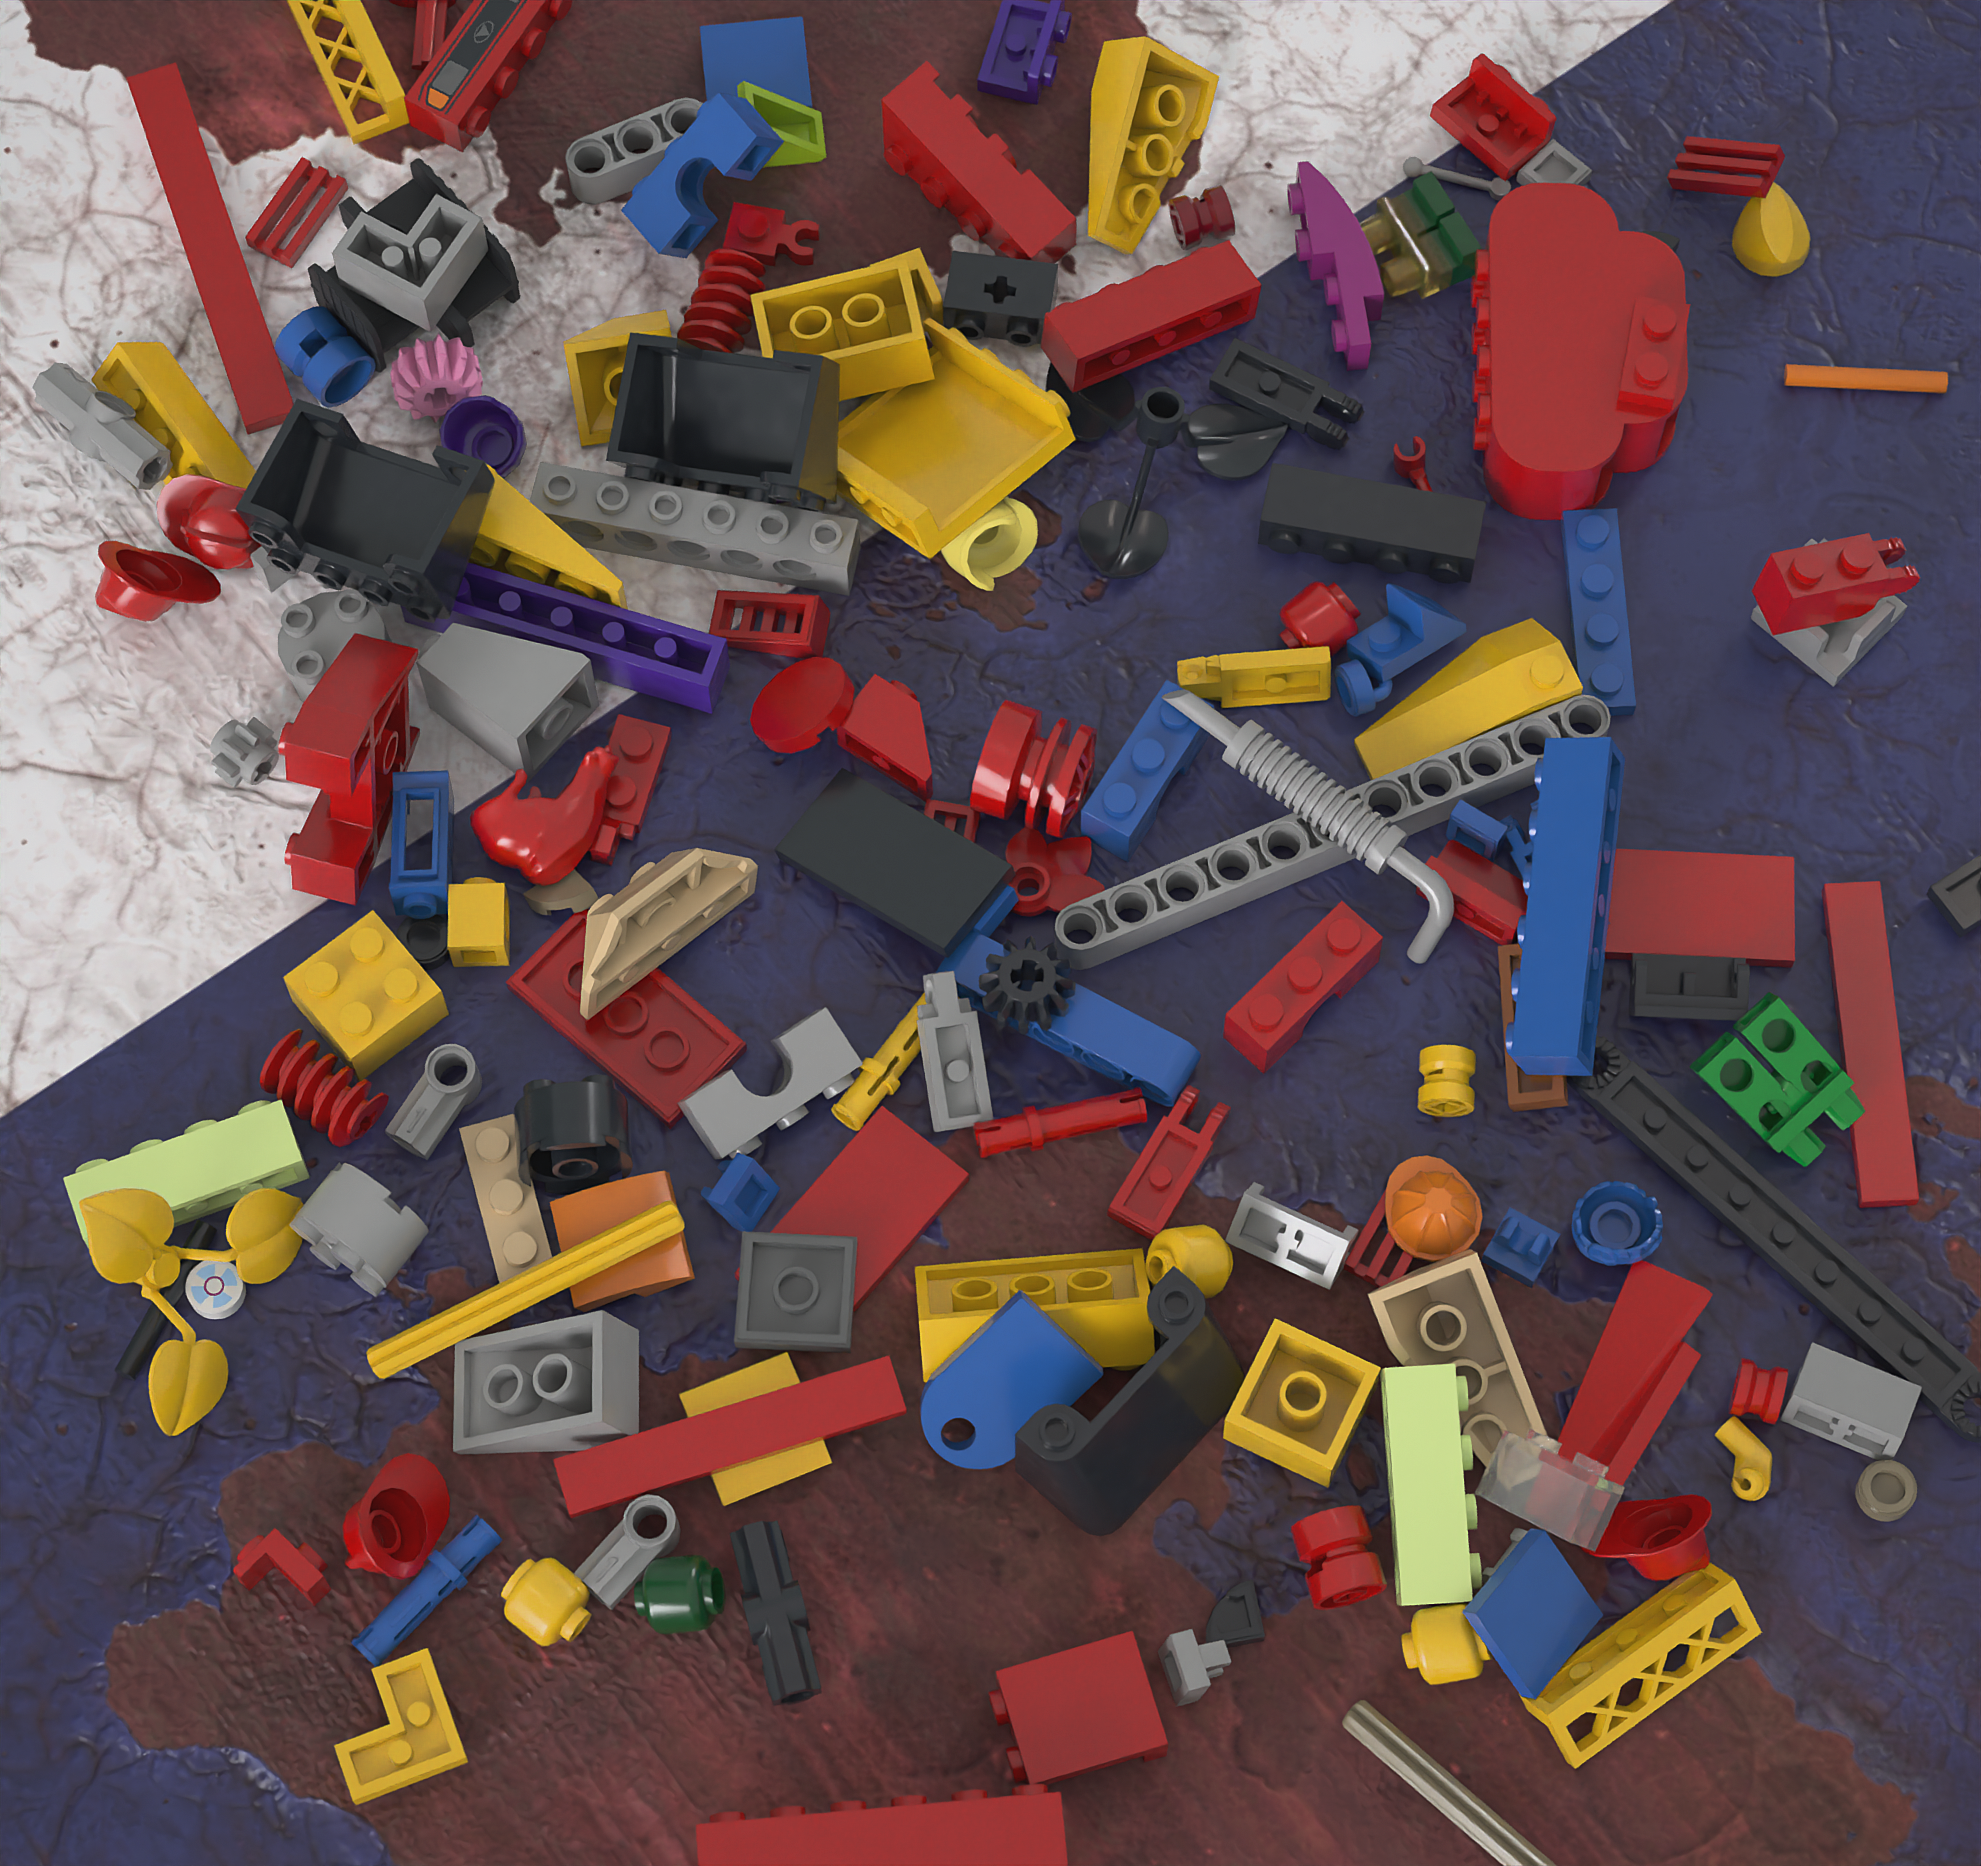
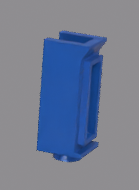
M448 770L393 772L391 878L389 890L396 916L407 915L412 918L425 919L435 914H448V884H452L454 795ZM434 799L432 869L406 870L407 815H410V800Z

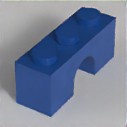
M718 92L716 96L708 99L701 105L697 112V119L683 136L676 138L668 145L664 152V159L654 171L635 185L632 197L621 211L658 254L687 258L718 221L717 217L707 207L703 198V184L709 171L716 166L724 176L752 181L784 141L746 98Z
M1168 680L1165 681L1081 810V837H1089L1092 843L1126 862H1129L1155 822L1160 800L1177 772L1182 775L1186 774L1211 735L1161 698L1169 692L1185 690ZM1201 699L1202 701H1204L1205 703H1207L1209 706H1211V707L1214 709V705H1212V704H1210L1209 702H1207V701Z

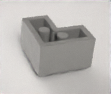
M436 194L408 235L361 211L333 250L332 255L340 285L431 332L488 251L482 217Z

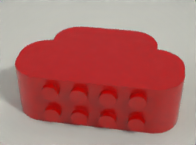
M1531 183L1515 188L1507 193L1498 202L1491 215L1485 249H1477L1475 276H1472L1471 308H1476V323L1472 324L1471 352L1472 355H1477V370H1473L1472 402H1478L1477 418H1474L1473 450H1482L1483 478L1492 498L1506 511L1516 516L1533 520H1561L1563 511L1594 509L1606 496L1610 487L1612 473L1637 472L1658 462L1666 454L1672 443L1677 415L1688 384L1686 327L1672 410L1617 401L1636 295L1686 304L1685 274L1678 256L1667 244L1645 233L1619 231L1617 218L1610 205L1596 192L1576 184Z

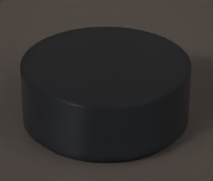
M438 914L425 919L407 917L401 923L396 937L425 971L442 966L450 958L447 947L448 923L443 917Z

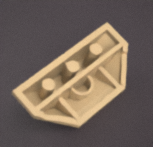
M701 848L672 852L657 864L649 862L642 866L633 875L629 885L615 896L606 894L598 899L587 914L580 1014L586 1020H589L754 894L758 865L750 858Z

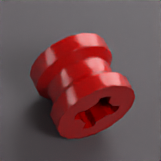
M1741 1358L1732 1389L1729 1414L1742 1416L1749 1412L1759 1415L1763 1422L1775 1425L1784 1398L1788 1369L1775 1366L1770 1370L1758 1368L1753 1360Z

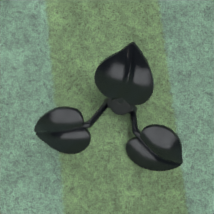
M1050 362L1045 392L1049 390L1055 391L1067 404L1070 410V416L1067 419L1075 439L1085 442L1098 441L1107 433L1109 427L1120 432L1137 419L1136 433L1146 445L1130 506L1128 507L1117 500H1102L1089 506L1079 521L1078 541L1081 549L1102 575H1107L1112 579H1129L1144 574L1159 562L1166 550L1168 528L1165 519L1158 513L1139 510L1156 449L1172 444L1180 431L1187 447L1198 448L1197 461L1203 470L1220 479L1236 481L1250 478L1264 468L1286 434L1287 424L1284 422L1270 419L1249 408L1236 405L1209 404L1198 408L1189 416L1184 413L1185 403L1181 395L1167 387L1152 388L1145 393L1142 400L1135 402L1134 389L1130 382L1121 374L1072 393L1053 364Z

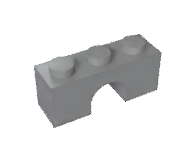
M826 1007L814 1011L771 1040L784 1065L783 1080L778 1089L771 1095L763 1097L752 1094L743 1087L733 1070H728L677 1102L713 1159H721L729 1154L733 1160L737 1153L749 1154L762 1144L757 1136L759 1133L776 1123L780 1131L789 1127L809 1113L804 1103L821 1092L826 1099H830L855 1082L851 1072L863 1063Z

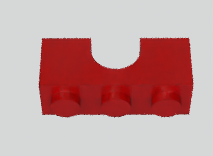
M1341 901L1225 1014L1223 1038L1265 1074L1303 1036L1306 1023L1324 1001L1334 993L1341 999L1379 962L1383 936Z

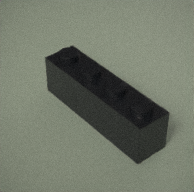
M1272 463L1260 518L1258 544L1267 545L1272 550L1283 554L1305 552L1321 555L1327 561L1337 564H1347L1354 561L1375 565L1379 570L1391 574H1400L1408 571L1429 575L1431 579L1440 583L1452 584L1458 581L1471 583L1486 502Z

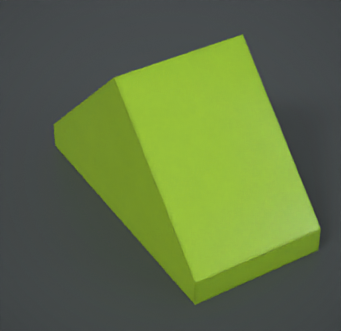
M746 81L737 85L738 97L746 98L784 141L762 168L820 162L826 158L822 114L820 111Z

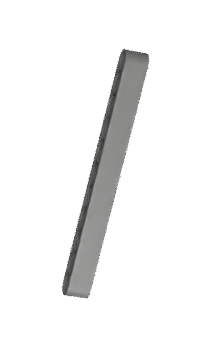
M1590 695L1575 696L1345 791L1344 795L1351 792L1355 795L1353 801L1357 798L1361 799L1364 802L1362 808L1366 805L1370 807L1380 804L1390 806L1397 814L1386 818L1391 821L1389 828L1392 825H1396L1410 836L1448 820L1460 799L1477 808L1535 784L1536 761L1538 758H1543L1544 754L1530 755L1520 747L1523 744L1535 743L1544 749L1545 738L1606 737L1611 716L1608 707L1600 699ZM1579 722L1586 723L1595 732L1588 735L1579 734L1570 725ZM1479 763L1487 764L1493 767L1496 773L1490 776H1482L1475 773L1471 766ZM1427 784H1436L1447 793L1443 796L1433 797L1425 794L1421 787ZM1291 813L1067 906L1061 910L1055 923L1054 945L1057 947V957L1059 960L1068 959L1072 964V969L1083 970L1094 967L1356 858L1357 852L1353 855L1347 852L1348 846L1343 849L1338 845L1339 839L1333 842L1329 837L1323 835L1320 832L1321 826L1316 829L1311 826L1312 820L1306 822L1302 819L1303 813L1301 815ZM1277 846H1286L1294 850L1297 855L1286 860L1278 859L1270 853V850ZM1226 867H1237L1246 876L1240 880H1227L1220 875L1219 871ZM1182 887L1191 890L1195 897L1189 901L1181 902L1171 898L1168 893L1175 888ZM1132 908L1142 912L1145 917L1138 922L1129 923L1121 920L1117 914L1124 909ZM1081 929L1091 933L1093 939L1084 944H1076L1069 941L1066 935L1073 930Z

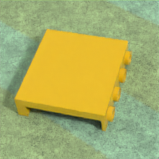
M928 318L923 323L933 344V347L928 351L935 379L877 392L839 422L837 495L931 559L1076 439L1067 419L1070 416V410L1059 394L1053 390L1045 392L1034 385L1032 380L1022 370L1015 369L1012 371L1001 364L996 355L989 349L983 348L980 350L976 348L956 328L952 327L948 330L936 321Z

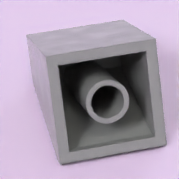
M452 623L442 635L436 634L424 644L416 662L429 708L515 773L518 769H523L528 777L527 783L599 706L590 659L582 653Z

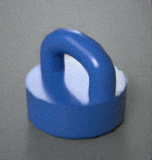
M1357 659L1337 665L1334 671L1335 684L1340 699L1347 712L1355 717L1374 711L1375 703L1387 698L1391 693L1392 680L1389 679L1382 683L1367 672ZM1369 677L1377 680L1379 687L1373 689Z

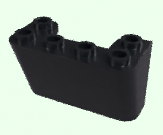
M630 332L606 461L625 468L624 477L676 487H682V485L697 486L698 491L729 496L730 491L745 493L744 499L776 504L778 499L792 502V507L823 513L825 504L837 503L840 364L821 355L774 350L773 358L702 350L679 338Z
M296 399L239 501L236 510L249 527L248 534L268 553L267 561L275 568L288 574H296L297 570L311 574L318 582L334 590H342L343 586L358 590L363 597L377 605L386 607L392 602L405 607L415 617L429 623H434L437 618L448 619L451 615L495 484V479L483 460L438 445L432 453V456L439 465V467L362 442L344 414Z

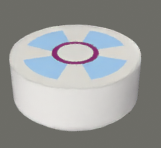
M203 1261L199 1263L189 1273L185 1285L186 1295L193 1309L201 1316L209 1319H223L235 1313L241 1307L246 1294L245 1282L239 1278L236 1267L230 1262Z

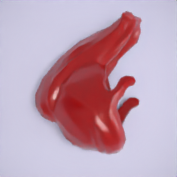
M606 745L604 748L598 746L592 751L587 752L571 782L556 798L541 797L539 788L532 786L527 799H518L517 795L525 786L528 778L523 769H518L515 772L513 782L500 795L487 800L471 813L470 826L476 838L480 839L484 851L491 860L498 862L500 865L519 869L522 876L530 883L546 886L559 882L575 869L593 843L602 820L607 783L619 762V757L612 754V747L610 745Z

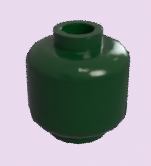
M700 1555L654 1559L647 1566L643 1581H637L634 1588V1602L639 1616H646L650 1626L659 1634L707 1630L715 1621L716 1615L722 1614L725 1607L726 1593L722 1573L718 1567H712L707 1559Z

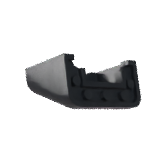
M1175 1266L1154 1286L1147 1301L1146 1311L1153 1329L1159 1335L1160 1349L1091 1423L1078 1411L1067 1405L1052 1404L1044 1406L1034 1413L1015 1434V1472L1078 1528L1090 1535L1104 1536L1118 1530L1230 1410L1245 1380L1243 1366L1203 1293L1195 1283Z

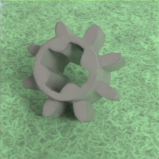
M253 717L246 726L235 719L227 722L216 733L210 745V752L216 756L211 761V764L216 767L215 773L234 788L240 784L242 779H245L252 785H257L264 781L273 771L279 759V753L273 749L278 742L272 737L274 732L256 717Z

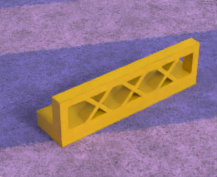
M286 0L353 144L355 145L408 124L409 119L404 102L405 93L361 0H331L334 7L328 6L330 0H318L317 2L313 0ZM304 11L311 13L309 19L307 18ZM321 17L343 24L344 27L336 42L315 35L314 32ZM349 39L354 48L346 46ZM323 51L331 53L328 60ZM341 57L362 64L363 68L355 83L334 76L333 72ZM368 80L370 81L372 88L366 87ZM342 92L350 94L347 101ZM363 98L380 104L385 114L357 125L352 113L359 99Z
M1710 1562L1705 1569L1684 1573L1572 1654L1536 1699L1522 1697L1521 1695L1520 1697L1528 1712L1548 1726L1566 1762L1576 1769L1762 1632L1736 1580ZM1731 1607L1739 1624L1721 1638L1709 1637L1715 1617ZM1678 1644L1690 1645L1684 1665L1674 1672L1663 1671L1667 1654ZM1632 1678L1644 1679L1636 1700L1627 1706L1616 1705L1623 1684ZM1585 1712L1597 1713L1592 1731L1577 1743H1574L1566 1726Z

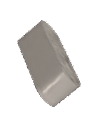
M692 98L677 99L573 142L567 150L566 163L570 186L574 196L584 203L598 204L633 191L635 185L641 179L650 175L664 159V152L668 145L676 138L683 136L679 132L688 129L697 119V112L703 103ZM635 149H648V151L641 154L631 153ZM589 168L600 169L595 173H583L584 170Z

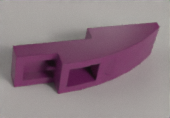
M1297 162L1296 182L1287 185L1290 215H1299L1301 229L1295 230L1297 259L1299 262L1307 261L1310 281L1323 279L1327 306L1336 305L1338 320H1332L1331 322L1332 341L1335 352H1344L1346 370L1368 369L1371 349L1368 321L1381 320L1384 290L1376 260L1357 218L1343 197L1310 162Z

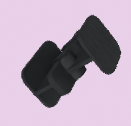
M420 158L410 163L413 178L366 212L350 196L339 204L342 221L347 229L350 228L362 211L408 235L436 194L468 211L470 210L461 199L457 198L455 192L448 188L445 182L434 173V170ZM484 223L488 251L436 324L449 340L460 337L465 347L475 345L472 329L468 321L502 296L511 303H515L520 299L519 280L517 279L511 256L506 248H503L500 244L499 239L488 231ZM315 263L308 267L311 280L310 285L313 288L318 305L329 309L346 328L348 336L355 338L374 358L376 364L375 371L380 373L385 370L384 353L420 326L340 285L335 265L326 272Z

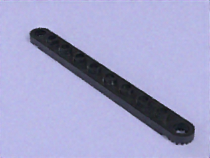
M1596 1036L1595 1053L1605 1060L1607 1071L1602 1076L1598 1075L1596 1078L1594 1076L1588 1078L1587 1076L1566 1075L1567 1083L1891 1375L1921 1386L1918 1399L1953 1431L1965 1440L1981 1443V1425L1975 1426V1423L1971 1424L1970 1420L1965 1418L1966 1414L1963 1412L1965 1401L1971 1398H1981V1373L1977 1371L1978 1368L1637 1063L1631 1062L1615 1047L1613 1042L1610 1043L1604 1036L1602 1038Z

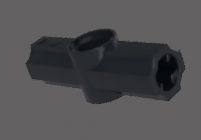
M759 1521L744 1525L737 1531L729 1534L745 1593L741 1594V1599L753 1646L758 1645L769 1696L772 1698L773 1706L792 1705L807 1701L811 1697L822 1693L807 1635V1632L811 1631L801 1589L798 1580L793 1581L782 1530H780L778 1521Z

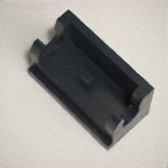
M1631 953L1629 1015L1738 1021L1749 1011V964H1746V958Z

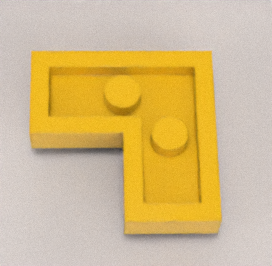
M428 1648L371 1669L390 1724L334 1745L355 1805L468 1763Z

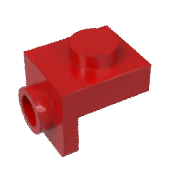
M276 1528L266 1537L258 1535L249 1541L238 1554L237 1561L239 1563L233 1569L240 1583L247 1590H251L270 1570L276 1567L314 1606L332 1590L322 1574L328 1568L325 1561L305 1542L296 1549Z

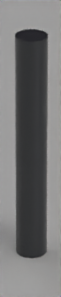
M197 1220L182 1248L207 1250L217 1233V1229L204 1221ZM179 1260L180 1273L177 1279L171 1285L160 1289L159 1293L174 1309L185 1291L189 1273L201 1260ZM153 1301L115 1368V1372L132 1381L136 1380L169 1320Z

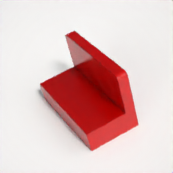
M1448 841L1437 858L1431 855L1425 864L1432 870H1435L1446 881L1453 895V916L1502 946L1515 944L1518 939L1517 927L1521 915H1526L1528 896L1524 891L1523 880L1458 841ZM1416 886L1415 893L1428 901L1426 895Z

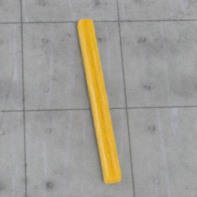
M671 1200L664 1201L370 1347L366 1352L370 1367L380 1379H385L681 1232L685 1227L684 1220L677 1206Z

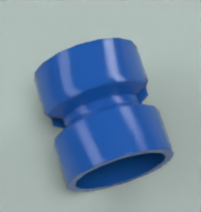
M324 306L311 307L294 317L282 329L274 347L276 355L294 375L302 377L304 386L321 405L327 408L337 407L356 396L367 385L376 366L374 358L355 338L348 336L346 328Z

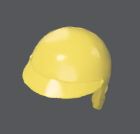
M1007 495L946 545L941 552L947 563L973 585L986 591H993L995 586L993 582L994 577H1000L1012 572L1021 566L1032 553L1038 538L1037 519L1028 506L1020 501L1009 498Z

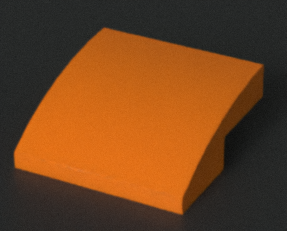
M659 1171L629 1177L588 1188L551 1201L550 1206L561 1253L664 1201L671 1200L677 1206L669 1172ZM682 1230L570 1286L574 1308L586 1312L634 1293L647 1297L695 1279L684 1231Z

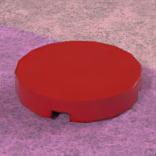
M812 657L796 662L779 672L761 690L751 712L750 722L753 731L759 740L777 753H794L811 748L821 741L817 736L818 734L823 732L828 726L834 731L843 722L853 703L854 685L841 664L831 658Z

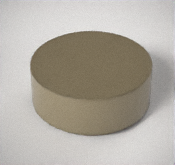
M1879 1460L1867 1466L1859 1477L1855 1489L1856 1499L1860 1508L1869 1517L1883 1522L1895 1521L1903 1517L1914 1504L1917 1496L1916 1480L1911 1471L1903 1464L1893 1460Z

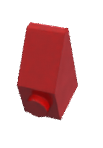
M874 674L853 700L852 706L843 722L836 728L838 745L926 802L927 799L933 796V781L920 702H918L915 693L903 683L897 680H892L889 683L877 674Z

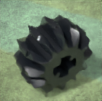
M1030 935L1026 938L1025 949L1018 950L1016 945L1007 939L1003 944L1004 957L989 954L986 958V968L989 972L979 976V989L987 993L982 999L983 1008L986 1012L999 1011L997 1024L1001 1028L1008 1026L1015 1019L1018 1020L1019 1032L1023 1036L1029 1032L1030 1022L1037 1021L1038 1025L1047 1032L1052 1027L1050 1014L1065 1017L1069 1012V1004L1065 999L1074 996L1076 991V983L1067 978L1072 973V964L1068 959L1056 960L1057 947L1053 942L1045 946L1041 951H1037L1036 940ZM1023 980L1035 981L1032 991L1020 990Z

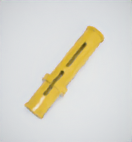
M925 992L904 1019L900 1021L874 1057H866L863 1060V1064L858 1067L859 1076L841 1099L831 1108L834 1116L847 1127L858 1131L864 1126L863 1123L885 1095H893L901 1085L898 1080L899 1077L921 1051L916 1020H919L917 1006L926 1004Z

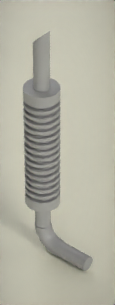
M1177 690L1163 695L1161 698L1227 746L1222 756L1223 761L1236 770L1240 768V773L1244 776L1250 774V781L1253 783L1258 781L1257 786L1261 789L1267 787L1266 792L1271 796L1276 794L1275 799L1279 802L1285 800L1284 806L1288 809L1294 807L1293 812L1295 814L1301 815L1303 813L1302 819L1306 822L1312 820L1311 826L1317 829L1321 826L1320 832L1324 835L1330 833V840L1335 842L1339 839L1338 845L1343 849L1348 846L1347 852L1353 855L1357 852L1356 859L1361 862L1366 859L1365 865L1378 875L1383 873L1388 866H1391L1420 888L1429 901L1430 909L1428 917L1409 946L1407 955L1416 963H1425L1451 923L1454 914V901L1446 881L1435 870H1432L1403 848L1409 835L1396 825H1392L1389 828L1391 821L1386 818L1380 821L1382 815L1377 811L1371 814L1373 808L1369 805L1362 808L1364 802L1359 798L1353 801L1355 795L1351 792L1344 795L1346 788L1342 785L1336 787L1337 782L1333 779L1327 781L1328 775L1324 772L1318 774L1319 769L1313 765L1309 768L1310 762L1306 759L1301 760V755L1295 752L1291 755L1292 749L1290 747H1283V742L1279 739L1274 741L1275 736L1271 733L1265 735L1266 730L1253 720H1249L1239 728L1189 690Z

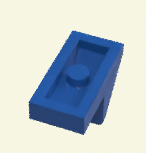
M1388 583L1386 585L1388 616L1346 641L1348 657L1351 660H1359L1367 672L1384 683L1466 633V623L1431 598Z

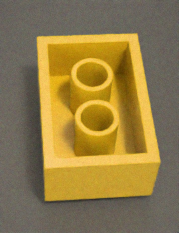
M907 258L751 295L762 356L773 358L774 350L821 355L840 364L839 401L935 379Z

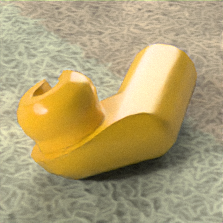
M1734 1415L1720 1427L1715 1436L1735 1456L1731 1482L1732 1490L1741 1499L1757 1501L1764 1497L1770 1488L1772 1454Z

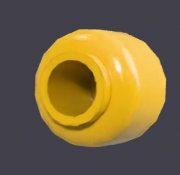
M1207 1225L1165 1229L1154 1237L1148 1249L1145 1263L1146 1273L1154 1287L1175 1266L1197 1285L1205 1298H1212L1223 1290L1232 1272V1252L1219 1233Z
M544 1558L537 1562H534L532 1559L526 1560L510 1577L501 1593V1596L506 1600L504 1613L507 1620L541 1646L552 1645L562 1637L568 1642L573 1641L591 1618V1613L585 1609L590 1596L588 1586L554 1558Z
M1458 1602L1416 1611L1411 1623V1632L1402 1634V1648L1408 1668L1418 1667L1422 1677L1429 1684L1437 1685L1475 1678L1482 1673L1484 1661L1491 1660L1493 1657L1462 1613L1468 1605L1466 1603Z

